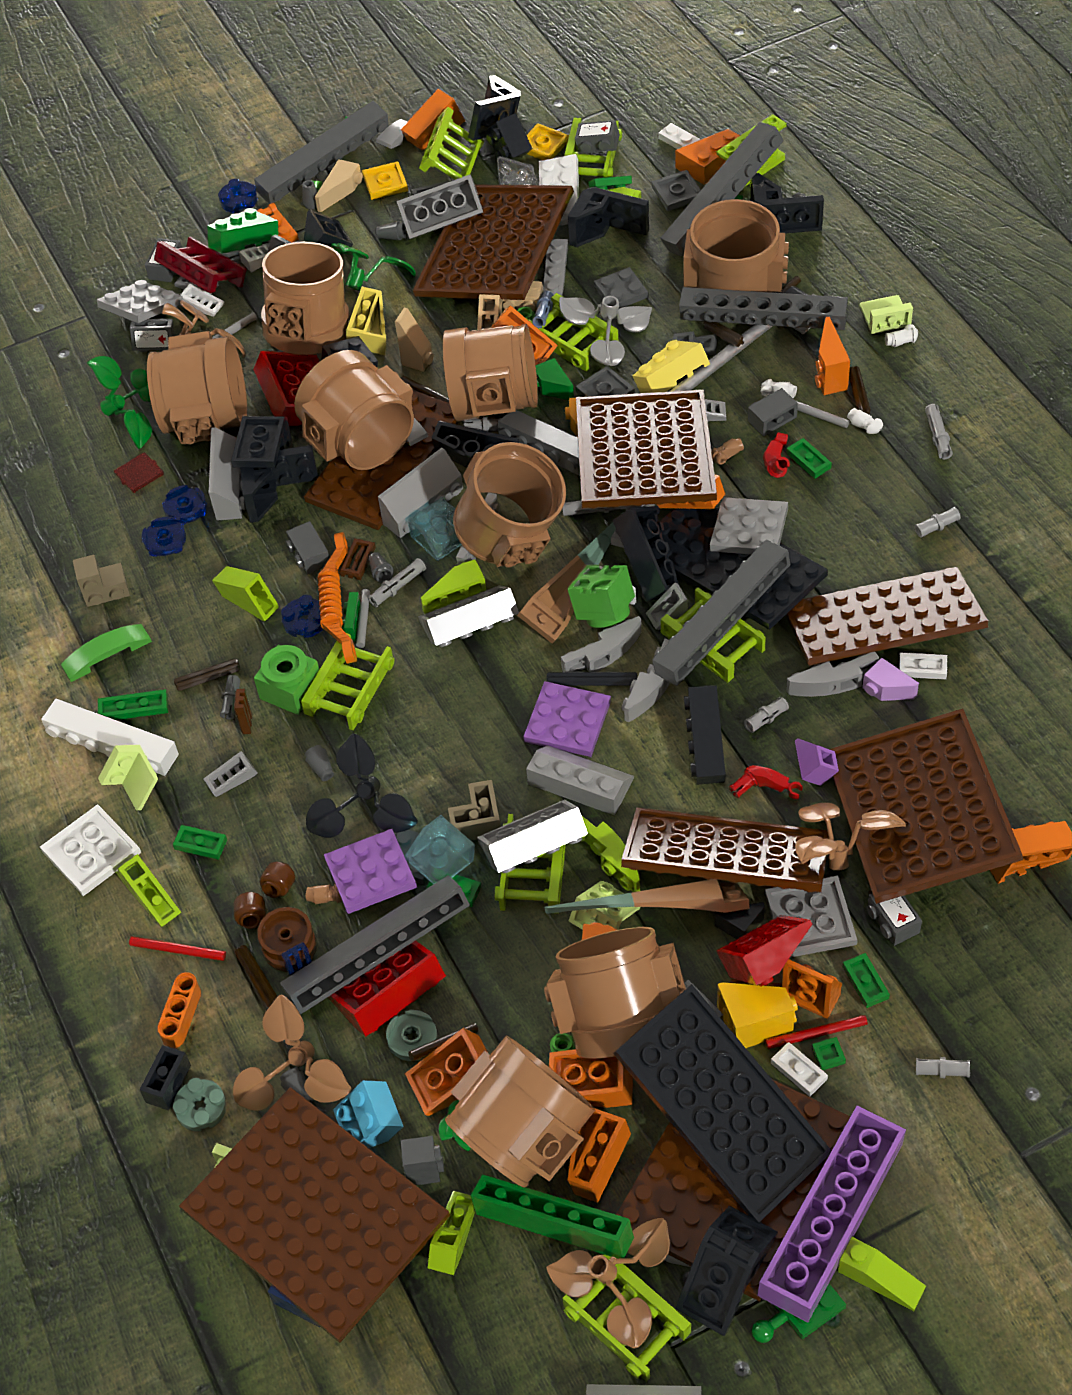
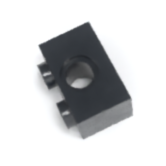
M165 1045L161 1046L139 1089L147 1104L170 1110L191 1067L185 1052Z

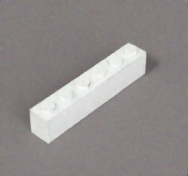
M59 699L54 700L41 719L46 733L55 738L57 736L61 737L71 744H80L92 752L98 751L106 754L108 757L116 745H140L154 772L163 776L167 774L179 755L174 741Z

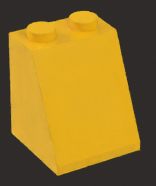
M723 982L718 984L717 1008L723 1013V1022L745 1048L764 1043L765 1039L793 1033L794 1023L797 1022L795 1011L798 1010L794 996H789L786 987H760L759 985Z

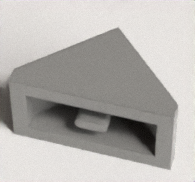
M674 583L646 612L656 630L661 629L660 619L666 614L673 619H678L688 610V600L678 583Z

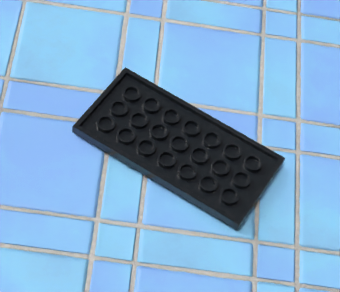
M674 508L660 521L663 522L665 530L662 532L663 540L668 543L670 549L667 554L668 559L673 561L675 573L678 577L712 595L724 585L727 578L733 575L739 569L741 563L752 554L710 551V542L719 508ZM782 543L779 546L788 550L790 566L744 614L769 630L828 576L827 568Z
M692 984L613 1053L746 1214L758 1223L822 1163L832 1151Z

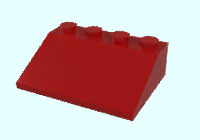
M260 351L253 370L274 417H287L289 426L302 425L295 412V397L305 376L320 362L317 355Z
M779 915L721 947L716 952L730 978L754 985L759 984L761 987L774 980L773 976L780 973L812 926V922L809 919Z
M415 940L328 996V998L346 1019L367 1037L390 1018L395 1017L407 1005L416 1001L427 990L436 986L446 975L435 954Z

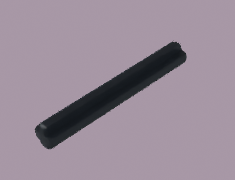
M548 672L546 681L564 686H631L632 681L637 680L638 675L636 672Z

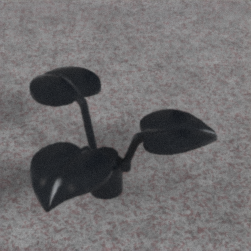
M357 733L350 735L339 748L336 756L337 765L345 775L353 776L357 774V778L362 780L357 785V793L337 808L330 798L319 799L311 805L306 815V827L310 833L325 838H332L339 835L345 826V818L339 811L359 796L363 799H370L374 796V805L378 810L374 813L373 818L377 826L382 830L392 829L394 833L403 832L418 823L410 804L399 794H386L381 798L379 804L380 793L378 791L380 790V782L376 777L368 776L375 769V756L367 742Z

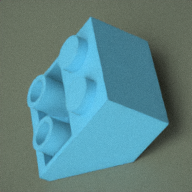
M363 1080L333 1109L338 1125L368 1148L389 1141L404 1127L387 1082Z

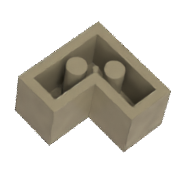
M95 555L73 560L76 579L87 607L130 596L121 563L99 568Z
M492 780L468 784L471 804L448 808L454 843L476 840L478 836L500 827Z

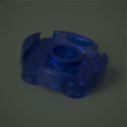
M231 179L218 193L222 208L231 213H239L240 209L252 208L257 203L255 185L239 181L238 179Z
M182 485L170 490L166 494L165 501L162 503L166 517L178 526H183L186 523L203 517L206 514V499L199 488L194 487L195 489L188 488V485Z
M160 517L151 521V525L147 529L146 527L143 529L142 541L144 547L153 557L177 554L183 550L186 532L181 522H176L172 517ZM163 534H167L166 538L161 539Z
M302 595L282 608L283 627L291 636L304 635V638H307L323 630L320 623L319 601L313 599L312 596ZM303 615H308V619L306 620L304 618H299Z

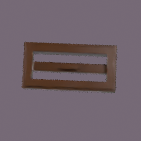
M354 538L339 571L340 576L345 577V575H348V578L353 579V577H356L357 580H361L369 564L368 558L376 548L375 542ZM361 545L351 569H348L358 546Z
M236 689L234 709L243 734H251L250 726H252L251 719L253 715L245 689Z

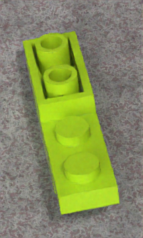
M582 816L588 834L583 836L581 841L588 843L594 853L599 856L601 855L602 870L608 876H614L619 880L620 885L625 890H631L632 892L640 891L638 871L621 867V860L625 849V844L621 838L604 821L595 827Z

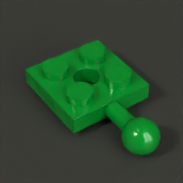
M828 1284L808 1323L775 1306L779 1313L768 1321H756L752 1326V1336L760 1343L769 1342L773 1338L774 1330L787 1321L803 1340L844 1310L846 1303L834 1288Z

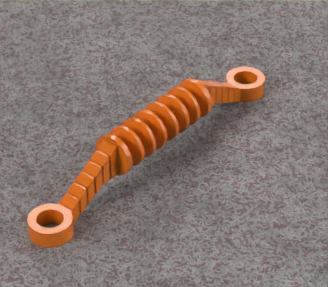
M344 532L334 534L336 549L325 567L318 574L321 627L342 645L345 661L349 664L357 662V655L352 639L342 629V603L338 569L348 553V544Z

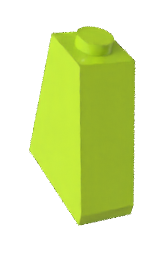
M226 566L212 580L222 597L262 621H266L279 608L278 603L259 573Z

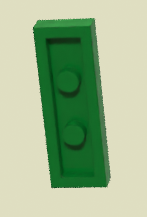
M166 689L98 698V714L114 720L168 713V694Z

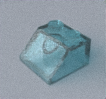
M443 497L408 519L411 537L437 561L462 545L457 538L453 525L455 508Z
M440 815L421 830L405 854V859L431 883L435 884L448 875L451 878L473 862L475 844Z

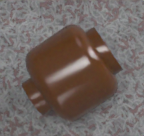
M271 862L260 877L259 883L262 891L272 898L284 897L295 882V873L287 863Z
M255 892L240 894L234 901V919L236 923L248 929L259 926L261 920L266 916L265 900L260 894Z

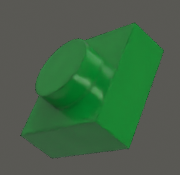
M837 1037L812 1044V1051L821 1070L846 1063V1058Z

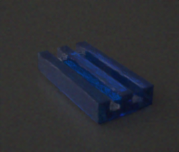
M304 942L281 954L288 977L312 962ZM300 950L305 963L304 966L302 965L298 951ZM293 955L295 960V964L297 967L296 971L293 970L289 956Z

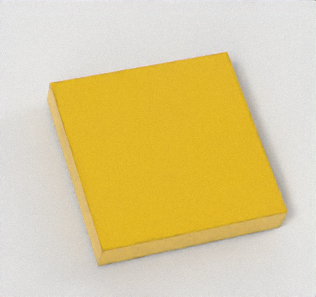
M537 123L527 134L533 148L527 154L541 160L552 159L568 143L569 135Z
M399 162L362 170L371 200L408 191Z

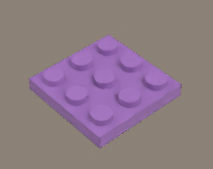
M544 681L524 734V742L540 746L548 745L562 751L592 757L611 703V696Z
M392 829L324 854L325 861L347 914L417 888L416 881Z

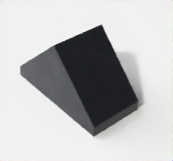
M764 902L749 904L750 909L726 913L714 911V924L720 930L738 939L756 929L764 920Z

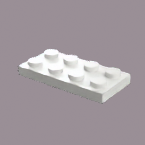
M576 154L539 161V185L572 186L574 190L559 226L568 224V214L579 198L578 157Z

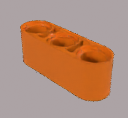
M184 972L176 977L158 1024V1033L163 1044L174 1049L184 1043L201 997V989L196 977L192 973ZM192 986L190 989L184 990L186 987ZM184 1008L181 1012H176L178 1009ZM170 1031H176L172 1035H167Z

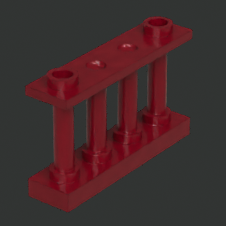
M188 237L186 247L177 249L164 241L157 242L154 260L209 293L215 292L217 282L228 280L238 287H243L247 269L193 237Z

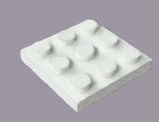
M98 804L40 846L45 856L82 896H85L114 874L124 863L141 853L140 848Z

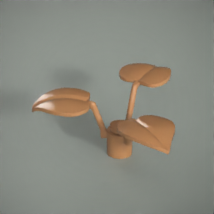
M181 300L180 304L194 314L192 322L175 306L166 303L163 307L162 314L171 315L185 323L179 336L193 334L191 330L198 318L205 323L209 321L203 312L184 300ZM217 328L210 332L211 336L214 334H219L223 337L230 336L243 357L246 355L241 342L230 333Z
M832 803L813 804L801 808L798 815L800 819L806 822L824 820L829 839H822L818 836L801 838L796 842V854L801 864L813 858L828 855L830 869L844 870L849 867L848 855L853 854V846L860 827L865 830L906 827V824L900 817L889 811L877 810L867 812L862 815V820L857 821L849 846L847 847L843 841H834L829 819L840 816L839 807Z
M279 995L264 1014L262 1021L263 1029L271 1040L275 1042L285 1040L287 1045L293 1046L288 1052L289 1060L266 1077L257 1067H249L243 1070L234 1082L233 1096L235 1102L239 1106L250 1110H263L267 1108L274 1099V1088L267 1081L290 1064L302 1066L305 1063V1074L309 1077L304 1083V1088L312 1099L325 1103L344 1098L352 1091V1088L345 1079L343 1072L333 1061L328 1059L317 1060L311 1065L315 1053L314 1047L308 1041L299 1040L304 1033L303 1019L293 1003L284 995Z
M664 1218L647 1221L633 1230L634 1239L628 1250V1253L634 1256L632 1258H615L612 1256L608 1260L603 1255L592 1257L586 1251L576 1250L547 1266L548 1274L553 1283L562 1292L571 1297L579 1298L587 1295L592 1289V1279H597L601 1283L606 1284L622 1303V1305L616 1306L610 1311L607 1318L608 1331L621 1344L633 1349L642 1345L648 1337L652 1325V1314L648 1304L641 1298H633L627 1303L626 1299L612 1282L617 1275L615 1265L636 1263L639 1260L643 1266L653 1267L663 1262L670 1248L668 1227Z

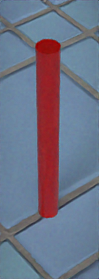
M131 936L129 940V945L134 947L225 961L226 951L134 936Z
M862 1015L765 1039L767 1049L784 1046L788 1042L792 1044L868 1025L866 1016Z

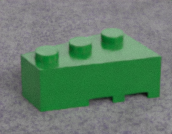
M253 208L245 209L244 212L232 214L223 220H216L215 223L207 225L208 247L219 253H227L245 249V245L255 243L256 247L262 246V242L271 240L273 235H278V220L262 214Z

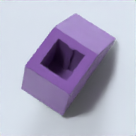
M798 738L795 740L802 780L821 786L839 771L835 751Z

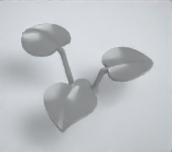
M614 296L604 297L602 305L598 304L596 310L592 302L584 298L560 297L559 299L560 311L570 323L576 325L587 324L589 318H594L599 312L602 318L607 320L605 341L597 340L593 342L590 348L592 357L607 366L618 365L625 353L621 342L616 340L609 341L611 320L616 317L618 324H623L626 330L641 332L647 328L652 307L630 306L619 309V301Z

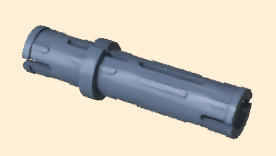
M544 291L537 302V310L533 318V325L537 328L545 326L548 314L552 310L553 302L551 297L553 293L551 291Z

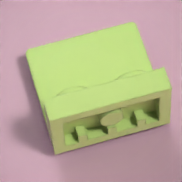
M899 295L860 303L861 312L871 334L904 328L912 322L913 307L911 303L903 304Z
M116 745L98 779L101 785L122 784L135 809L142 810L158 777L140 745Z
M600 881L576 897L575 902L624 893L614 888L612 884ZM640 907L575 910L571 912L569 922L582 930L583 924L594 922L610 925L619 930L621 922L638 911Z

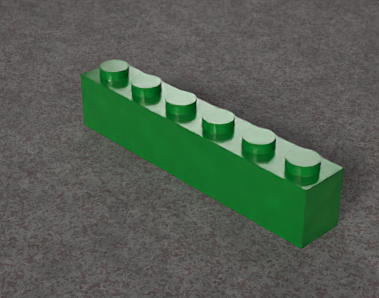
M483 1174L471 1194L476 1214L607 1256L625 1258L634 1239L630 1219Z

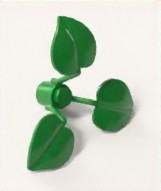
M341 243L331 244V248L339 254H349L353 257L351 270L345 286L360 291L363 281L367 282L382 262L402 267L410 271L414 277L416 275L414 268L407 262L386 256L381 257L365 276V271L357 268L359 258H369L366 253Z
M98 356L89 360L87 364L92 368L99 382L105 388L111 390L109 395L105 396V400L100 404L102 412L107 416L124 414V423L138 449L142 448L152 434L149 420L142 413L136 414L134 409H122L124 408L125 400L136 393H139L140 398L144 402H151L147 371L139 368L131 373L130 379L135 390L122 397L121 395L114 394L121 384L119 378L122 374L116 361L107 356Z

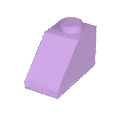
M883 658L864 674L863 689L880 701L909 700L917 697L919 683Z

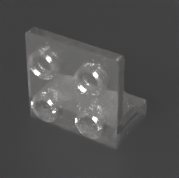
M501 156L498 157L499 185H539V176L534 175V167L532 165Z

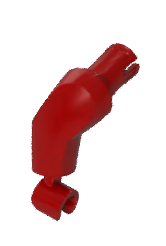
M780 432L776 434L774 440H771L763 455L766 470L774 478L783 477L790 466L789 460L786 457H781L783 447L786 446L788 434Z
M755 765L745 768L744 775L729 786L731 792L735 791L733 795L736 798H740L752 786H766L779 792L787 789L792 799H799V794L793 792L792 789L803 790L801 783L797 781L789 783V777L771 768Z

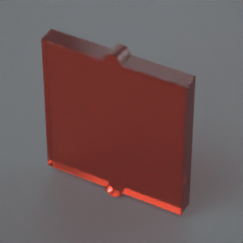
M145 452L114 470L122 485H126L133 493L164 475L156 461L152 460Z

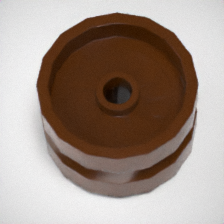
M292 907L277 908L269 912L261 920L257 929L262 953L267 963L276 970L284 972L296 971L306 966L313 959L317 950L312 924L308 916L299 909Z

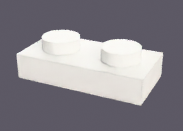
M672 123L659 132V139L676 149L700 140Z
M900 653L899 670L911 678L946 679L947 655Z
M790 1042L771 1058V1064L809 1097L828 1079V1075Z

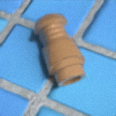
M731 438L723 443V446L714 447L711 451L713 462L722 465L727 459L744 450L741 439Z
M329 884L307 887L306 901L315 904L327 903L328 901L342 902L335 884L334 886Z

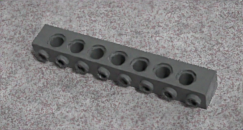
M683 287L679 304L680 320L823 329L825 318L830 317L836 330H845L848 297Z

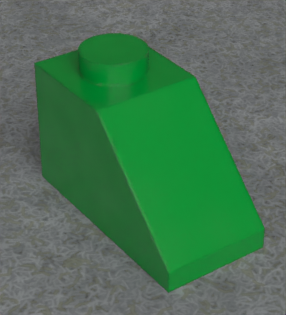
M555 358L536 365L537 386L542 395L566 400L574 398L573 384Z

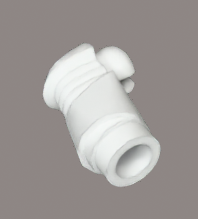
M908 324L903 330L886 333L885 344L886 346L893 347L909 342L913 344L917 340L918 330L914 325Z
M768 379L761 385V394L767 397L770 393L783 388L794 398L797 386L790 384V382H773L772 379Z
M853 408L848 413L847 418L851 421V424L865 429L868 434H877L883 427L881 419L876 418L874 420L872 416L861 410Z

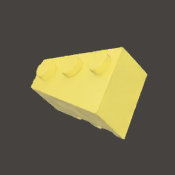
M361 287L346 330V339L359 336L372 353L385 355L386 334L382 291Z
M672 340L666 344L663 350L654 354L648 363L640 366L639 370L633 375V379L640 393L667 392L677 385V380L685 375L688 378L694 375L693 370L701 365L707 367L710 365V362L701 343Z

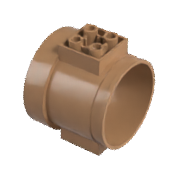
M739 199L719 201L702 209L693 219L691 228L687 229L684 250V287L770 293L782 292V284H786L787 271H783V269H788V256H784V254H788L789 242H785V233H780L779 223L774 214L758 203Z
M315 242L288 243L268 252L262 261L265 304L261 311L262 332L265 340L276 349L302 355L322 353V346L346 340L349 308L344 296V272L341 255L333 248Z
M527 324L469 331L467 327L444 331L443 361L445 380L451 410L456 421L479 419L480 416L516 412V410L526 407H537V373L531 335Z
M206 331L168 337L169 350L149 353L147 359L149 395L156 422L164 434L175 431L181 444H193L195 442L211 441V428L216 427L224 430L240 427L242 417L247 416L248 412L247 394L240 357L236 345L230 336L212 338L210 332Z
M344 350L326 357L305 376L295 397V412L298 419L302 422L303 437L326 461L341 456L352 468L367 470L388 461L407 441L414 423L412 411L413 391L410 385L406 384L387 365L378 369L362 353L354 350Z
M500 443L488 448L486 451L476 452L463 474L467 488L458 502L453 515V525L457 538L472 555L483 561L496 564V567H512L519 563L531 564L536 562L550 541L547 529L552 525L565 503L566 486L560 470L540 450L522 443ZM481 493H497L511 499L522 508L530 524L518 523L502 517L485 502Z
M633 927L599 934L571 944L556 954L555 957L560 970L553 971L547 986L544 987L545 996L548 1002H552L554 1011L551 1012L554 1026L559 1028L560 1034L571 1032L578 1056L583 1058L615 1056L613 1053L686 989L674 943L659 946L656 942V934L653 928Z
M506 1035L491 1055L484 1050L453 1088L451 1093L459 1102L455 1106L454 1111L445 1118V1121L485 1161L507 1178L525 1188L537 1173L548 1181L554 1177L584 1138L578 1131L595 1112V1108L544 1062Z

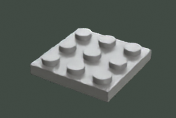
M138 280L135 284L121 287L120 290L114 293L105 294L104 297L97 299V305L101 309L140 323L162 313L166 303L175 307L181 305L180 301L183 300V296L160 288L158 285L147 283L145 280Z
M723 497L710 542V551L753 554L756 547L760 546L766 539L780 545L788 512V502Z
M838 876L823 878L822 892H806L804 890L781 889L779 887L765 889V896L772 919L779 915L809 919L812 922V926L791 957L857 945V937Z

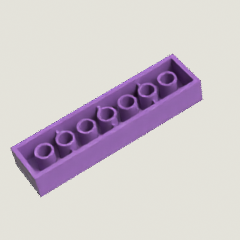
M856 1106L761 1278L757 1296L801 1320L809 1322L839 1265L840 1258L851 1237H854L903 1145L906 1129Z

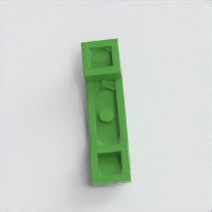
M142 624L120 627L85 643L67 657L61 666L69 680L73 682L91 672L90 666L128 647L131 651H134L152 641Z

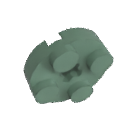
M418 1010L405 1011L406 1014L399 1017L397 1015L390 1021L386 1030L390 1052L405 1061H411L408 1055L409 1051L438 1039L437 1029L431 1017ZM412 1031H416L418 1036L416 1039L408 1040V1037L405 1036L406 1034H411ZM426 1056L421 1057V1058L417 1059L416 1061H421V1060H423Z
M193 1078L178 1091L174 1099L173 1110L183 1127L191 1131H201L203 1128L216 1126L223 1119L226 1113V1098L221 1087L215 1082ZM204 1100L206 1107H200L198 1110H195V1103Z

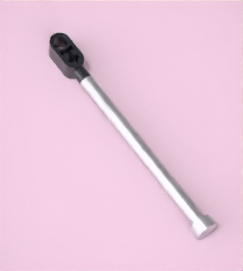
M792 286L784 292L786 294L808 295L796 286ZM755 324L742 334L744 337L743 345L736 347L729 344L709 360L710 365L707 367L702 365L693 372L694 375L684 379L669 392L692 390L772 326Z

